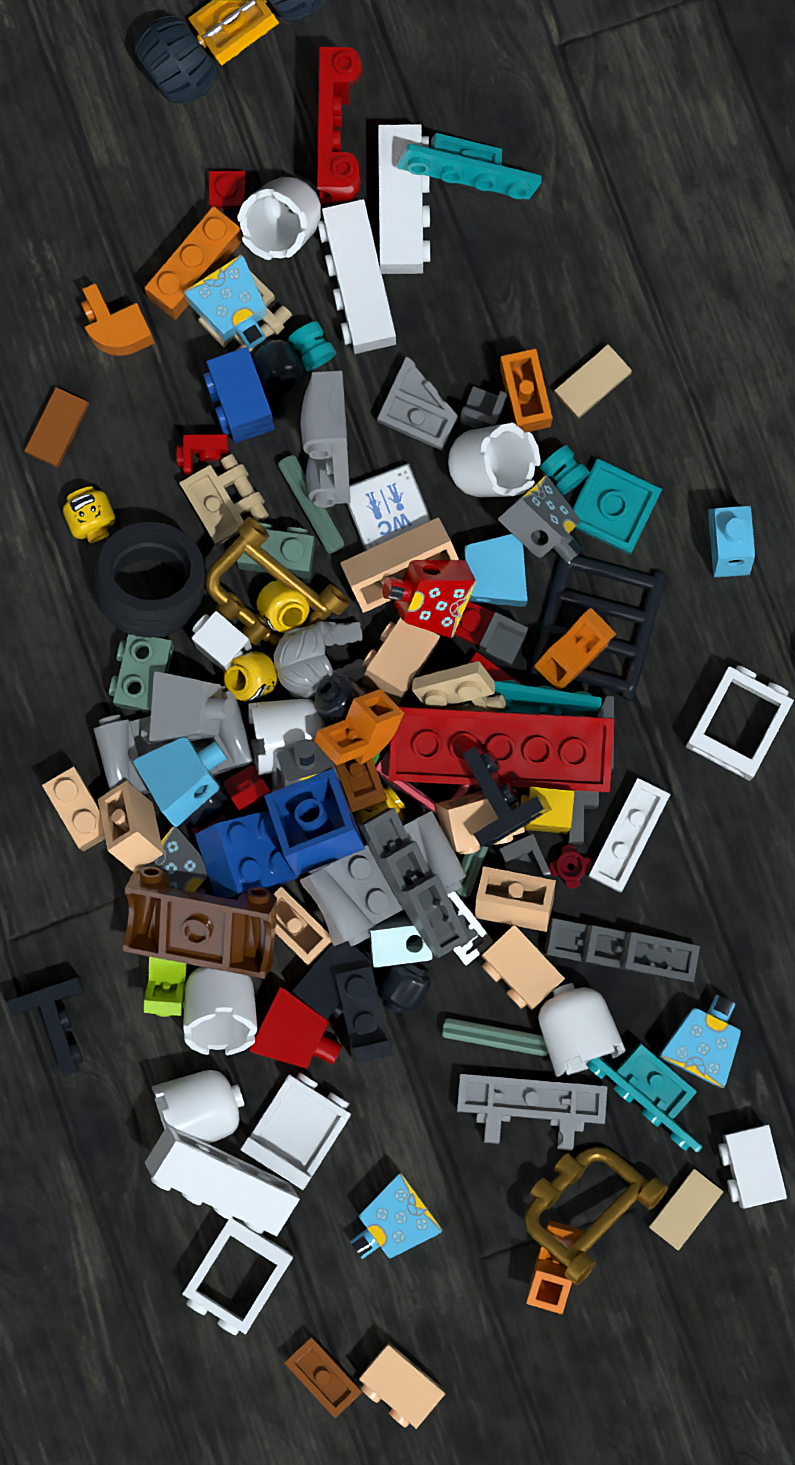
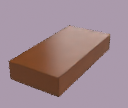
M56 387L25 449V453L59 468L89 407V403Z

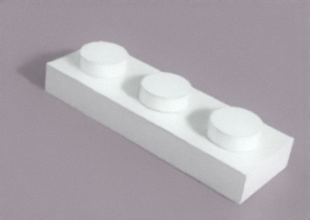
M637 778L588 877L620 893L623 891L670 796L669 793Z

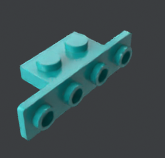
M435 133L431 139L430 148L408 144L397 160L398 169L409 171L414 175H426L442 179L448 183H459L476 187L481 191H493L509 195L515 199H530L541 184V175L502 166L501 148Z
M513 680L494 681V694L489 695L490 697L503 695L506 707L505 709L497 710L500 712L597 716L602 700L600 697L592 696L584 691L562 692L550 686H524Z
M641 1042L617 1069L613 1068L602 1057L589 1060L585 1064L599 1078L603 1079L607 1075L616 1082L617 1085L613 1089L627 1102L631 1103L635 1099L645 1108L641 1113L658 1127L663 1123L673 1132L669 1137L686 1151L689 1147H692L696 1152L702 1149L700 1141L674 1120L677 1114L697 1093L696 1089Z

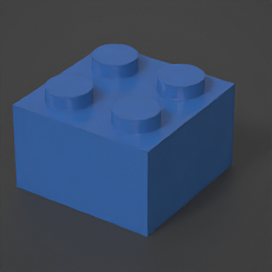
M248 347L208 360L209 372L204 373L203 376L212 403L219 401L221 406L215 407L223 434H231L235 444L275 430L272 413Z
M333 768L264 796L284 857L296 876L365 849L345 790Z
M269 810L216 823L195 834L216 897L235 900L239 898L241 893L248 891L251 887L258 886L271 890L299 878V876L295 875L284 857Z

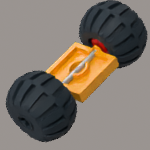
M212 0L188 18L199 33L196 37L180 17L175 15L164 16L146 25L140 32L134 49L147 73L171 102L175 104L190 103L204 96L212 87L217 77V68L204 48L208 46L222 66L258 38L265 35L279 22L265 4L268 2L267 0ZM268 0L283 20L290 22L312 16L325 2V0Z

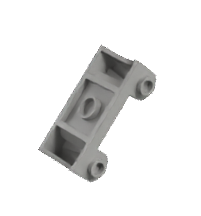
M342 371L312 372V377L303 400L300 421L303 449L309 454L306 484L309 500L317 507L327 508L335 504L351 503Z
M221 686L222 698L233 699L235 703L234 717L231 720H220V731L217 737L191 742L198 751H201L216 741L224 751L228 759L210 770L212 775L254 764L238 700L231 691L226 690L225 686ZM114 715L99 720L100 726L93 729L110 791L127 780L142 794L150 793L133 761L166 745L149 741L151 716L129 721L121 720L120 715Z
M430 811L403 825L409 840L417 842L431 874H438L447 895L463 887L460 880L466 877V874L433 812ZM368 844L364 846V850L341 858L300 880L302 886L320 908L328 926L333 946L348 941L352 947L371 937L368 929L403 910Z

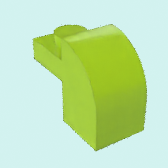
M149 957V981L144 999V1013H152L162 1017L171 1015L181 1016L182 1008H184V989L188 980L189 964Z

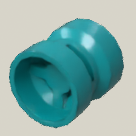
M317 321L299 328L288 338L293 348L300 352L301 362L306 371L320 367L336 354L332 344L322 338L323 329Z
M568 445L558 449L540 466L541 471L545 475L554 479L556 488L562 496L573 490L590 474L584 464H578L575 461L574 453Z

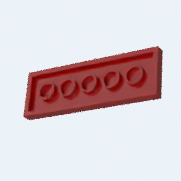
M398 706L404 714L396 733L391 739L389 781L479 785L462 754L473 747L484 748L485 752L490 750L494 754L500 765V769L497 771L503 783L508 782L512 787L610 792L614 730L613 717Z

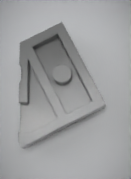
M406 357L377 418V422L443 451L458 416L442 400L433 385L423 377L415 367V363Z

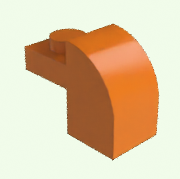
M96 283L83 289L87 300L81 302V305L89 322L97 320L86 326L85 330L97 348L111 355L123 356L135 353L154 344L152 334L137 303L110 315Z
M590 608L561 639L548 649L534 667L558 691H561L608 646V643L616 633Z
M382 689L353 699L346 720L318 730L314 742L336 765L355 759L361 765L376 756L390 742L398 729L404 712Z
M549 1220L546 1228L550 1234L567 1248L585 1232V1230ZM542 1246L539 1248L533 1269L526 1304L563 1314L572 1281L565 1276L567 1267Z

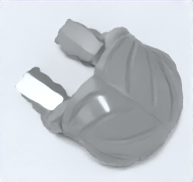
M319 621L308 627L291 629L283 635L273 654L274 666L277 670L279 681L292 697L299 699L312 698L316 695L320 683L335 675L343 674L350 677L356 683L363 679L366 670L361 668L364 660H356L353 664H347L343 668L334 671L329 659L325 655V645H344L356 642L357 640L362 641L360 622L336 624L330 621Z

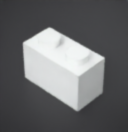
M217 611L211 617L205 614L192 629L196 633L192 637L196 648L223 672L231 667L230 662L233 658L253 650L250 640Z
M769 1125L757 1126L722 1135L724 1143L718 1144L723 1166L730 1165L733 1179L727 1180L732 1202L738 1201L741 1208H748L787 1198Z

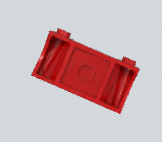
M320 47L317 188L320 190L319 201L321 208L352 202L361 185L359 163L353 154L341 152V129H335V127H342L341 105H349L350 87L359 81L363 73L361 59L358 53L350 47Z

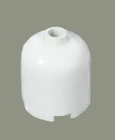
M281 177L272 180L253 193L242 204L238 214V221L244 235L242 240L254 254L266 260L271 258H289L316 231L321 219V204L316 192L306 182L298 178Z
M506 423L464 432L455 440L450 450L448 465L454 483L464 493L476 497H506L524 494L533 486L534 480H531L534 476L535 466H539L541 460L539 448L533 435L530 432L522 431L515 423Z
M291 699L248 704L249 724L254 723L256 739H251V747L258 775L272 773L275 754L279 751L294 748V745L300 740L307 739L314 742L318 730L331 726L317 712L314 701L310 699Z
M201 966L191 973L184 989L183 1024L185 1042L191 1049L207 1055L209 1054V1049H225L226 1055H232L244 1051L254 1044L255 1034L258 1029L254 988L250 976Z
M573 983L566 984L552 991L554 997L546 1001L541 1007L538 1017L539 1025L556 1077L564 1074L565 1071L567 1075L589 1069L585 1064L597 1057L611 1053L612 1058H615L625 1052L623 1042L602 995L596 990L585 987L575 989Z
M202 1071L152 1086L164 1130L168 1125L209 1144L227 1137L238 1127L240 1119L238 1107L244 1106L238 1085L230 1086L227 1078L218 1071Z

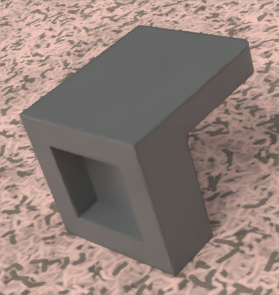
M473 386L467 404L461 412L460 422L477 429L498 425L508 393L500 391L498 396Z
M495 612L480 643L479 651L512 666L527 635L528 627Z
M533 834L499 849V854L507 871L541 878L550 877L551 873Z

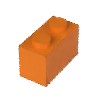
M532 349L501 356L500 371L505 392L508 393L507 401L512 422L524 432L551 427L552 414L537 350Z

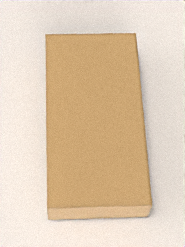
M607 345L554 390V394L578 420L628 377L632 370Z
M692 1169L649 1225V1228L679 1251L722 1195L723 1191L697 1170Z

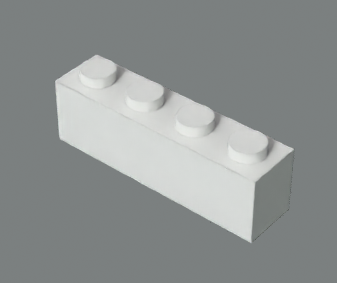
M421 124L378 125L381 274L423 273V262H430V240H423V227H430L429 206H422V193H429V176L414 175L409 171L398 169L397 160L408 144L429 148V136L421 135Z
M364 199L323 208V220L319 221L318 230L321 242L328 241L331 251L330 255H325L329 276L336 275L339 288L333 289L337 311L344 309L347 320L346 323H341L345 345L352 343L354 354L396 345V334Z
M168 1125L145 1161V1165L152 1176L151 1181L158 1187L167 1191L174 1188L182 1192V1195L194 1204L201 1205L204 1202L211 1205L224 1218L232 1219L233 1216L243 1220L248 1228L260 1234L263 1231H267L277 1236L300 1200L289 1182Z

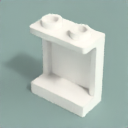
M299 1072L296 1078L290 1074L287 1076L284 1084L251 1136L246 1140L241 1151L304 1190L350 1118L351 1113L346 1111L349 1103L331 1092L327 1098L315 1091L318 1084Z

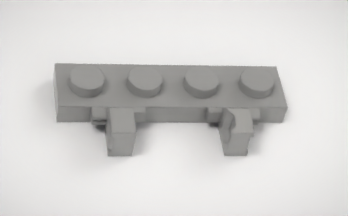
M460 1074L457 1112L477 1113V1123H485L484 1143L499 1144L501 1121L510 1122L511 1116L551 1120V1126H559L557 1149L572 1150L574 1146V1132H583L584 1123L605 1124L607 1086Z

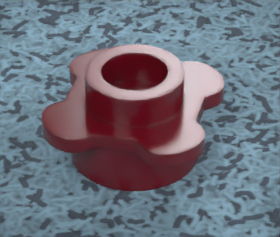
M567 845L562 848V855L559 859L551 862L549 871L552 876H559L563 879L568 888L575 889L580 885L581 877L592 870L593 863L591 859L583 858L582 855L577 853L574 846ZM568 864H573L574 869L568 870Z

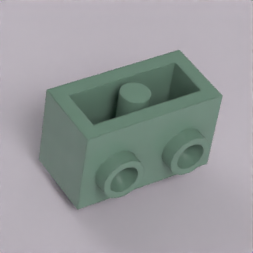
M260 523L269 534V538L260 547L296 577L310 579L315 549L314 536L308 535V530L302 528L288 527L286 532L272 530V525ZM245 553L237 560L239 569L268 573Z
M129 634L127 641L121 640L117 654V661L122 662L119 676L113 675L109 689V696L114 697L113 703L116 707L151 714L154 672L168 674L174 650V644L171 640L155 637L142 638Z

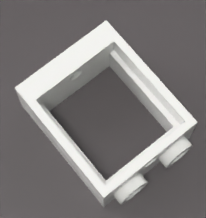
M737 665L736 669L729 666L685 747L750 781L757 772L794 700L787 697L789 692L781 686L771 682L766 686L755 680L756 674L739 665ZM731 682L779 707L752 759L704 735Z
M233 1217L228 1220L183 1292V1295L189 1298L186 1304L202 1315H205L207 1311L213 1313L220 1318L217 1324L231 1334L237 1335L239 1331L246 1334L295 1255L262 1234L251 1230L243 1222ZM230 1236L277 1265L244 1320L197 1290Z

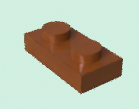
M355 759L336 765L352 812L387 800L373 759L361 765Z
M312 1336L284 1362L334 1418L362 1393V1390Z

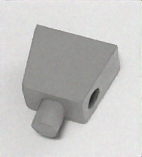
M154 672L149 741L169 744L181 737H187L191 742L217 737L220 731V720H231L234 717L235 703L231 698H222L221 685L162 672Z

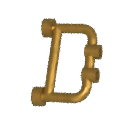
M247 517L238 527L240 536L211 565L205 579L207 592L218 603L214 610L229 622L235 617L245 625L241 630L242 634L254 645H257L263 639L269 645L277 648L278 642L283 635L270 628L260 615H255L246 608L239 597L231 592L228 593L220 586L221 576L243 553L253 559L285 587L298 591L305 597L309 606L314 611L299 628L324 621L332 612L340 615L350 605L346 595L332 584H329L318 595L263 550L260 546L269 538V534L252 517Z
M598 1146L587 1148L576 1158L572 1157L569 1153L565 1154L554 1168V1171L559 1175L551 1183L542 1178L532 1188L530 1195L534 1200L525 1211L524 1217L527 1232L535 1241L567 1267L565 1276L575 1285L583 1282L596 1264L586 1252L636 1200L651 1210L659 1203L668 1190V1186L657 1177L649 1181L615 1152ZM592 1162H603L626 1180L630 1186L567 1248L541 1226L539 1216L545 1209H549L555 1204L561 1193L570 1184H574Z

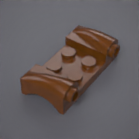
M152 866L144 867L141 871H137L126 885L125 894L128 898L129 916L123 952L263 979L266 978L273 965L277 897L271 894L268 889L258 886L251 887L248 891L241 893L238 900L170 888V877L163 873L160 868Z

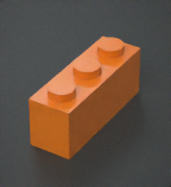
M213 206L145 286L148 299L176 321L189 305L184 291L218 270L243 241L241 228Z

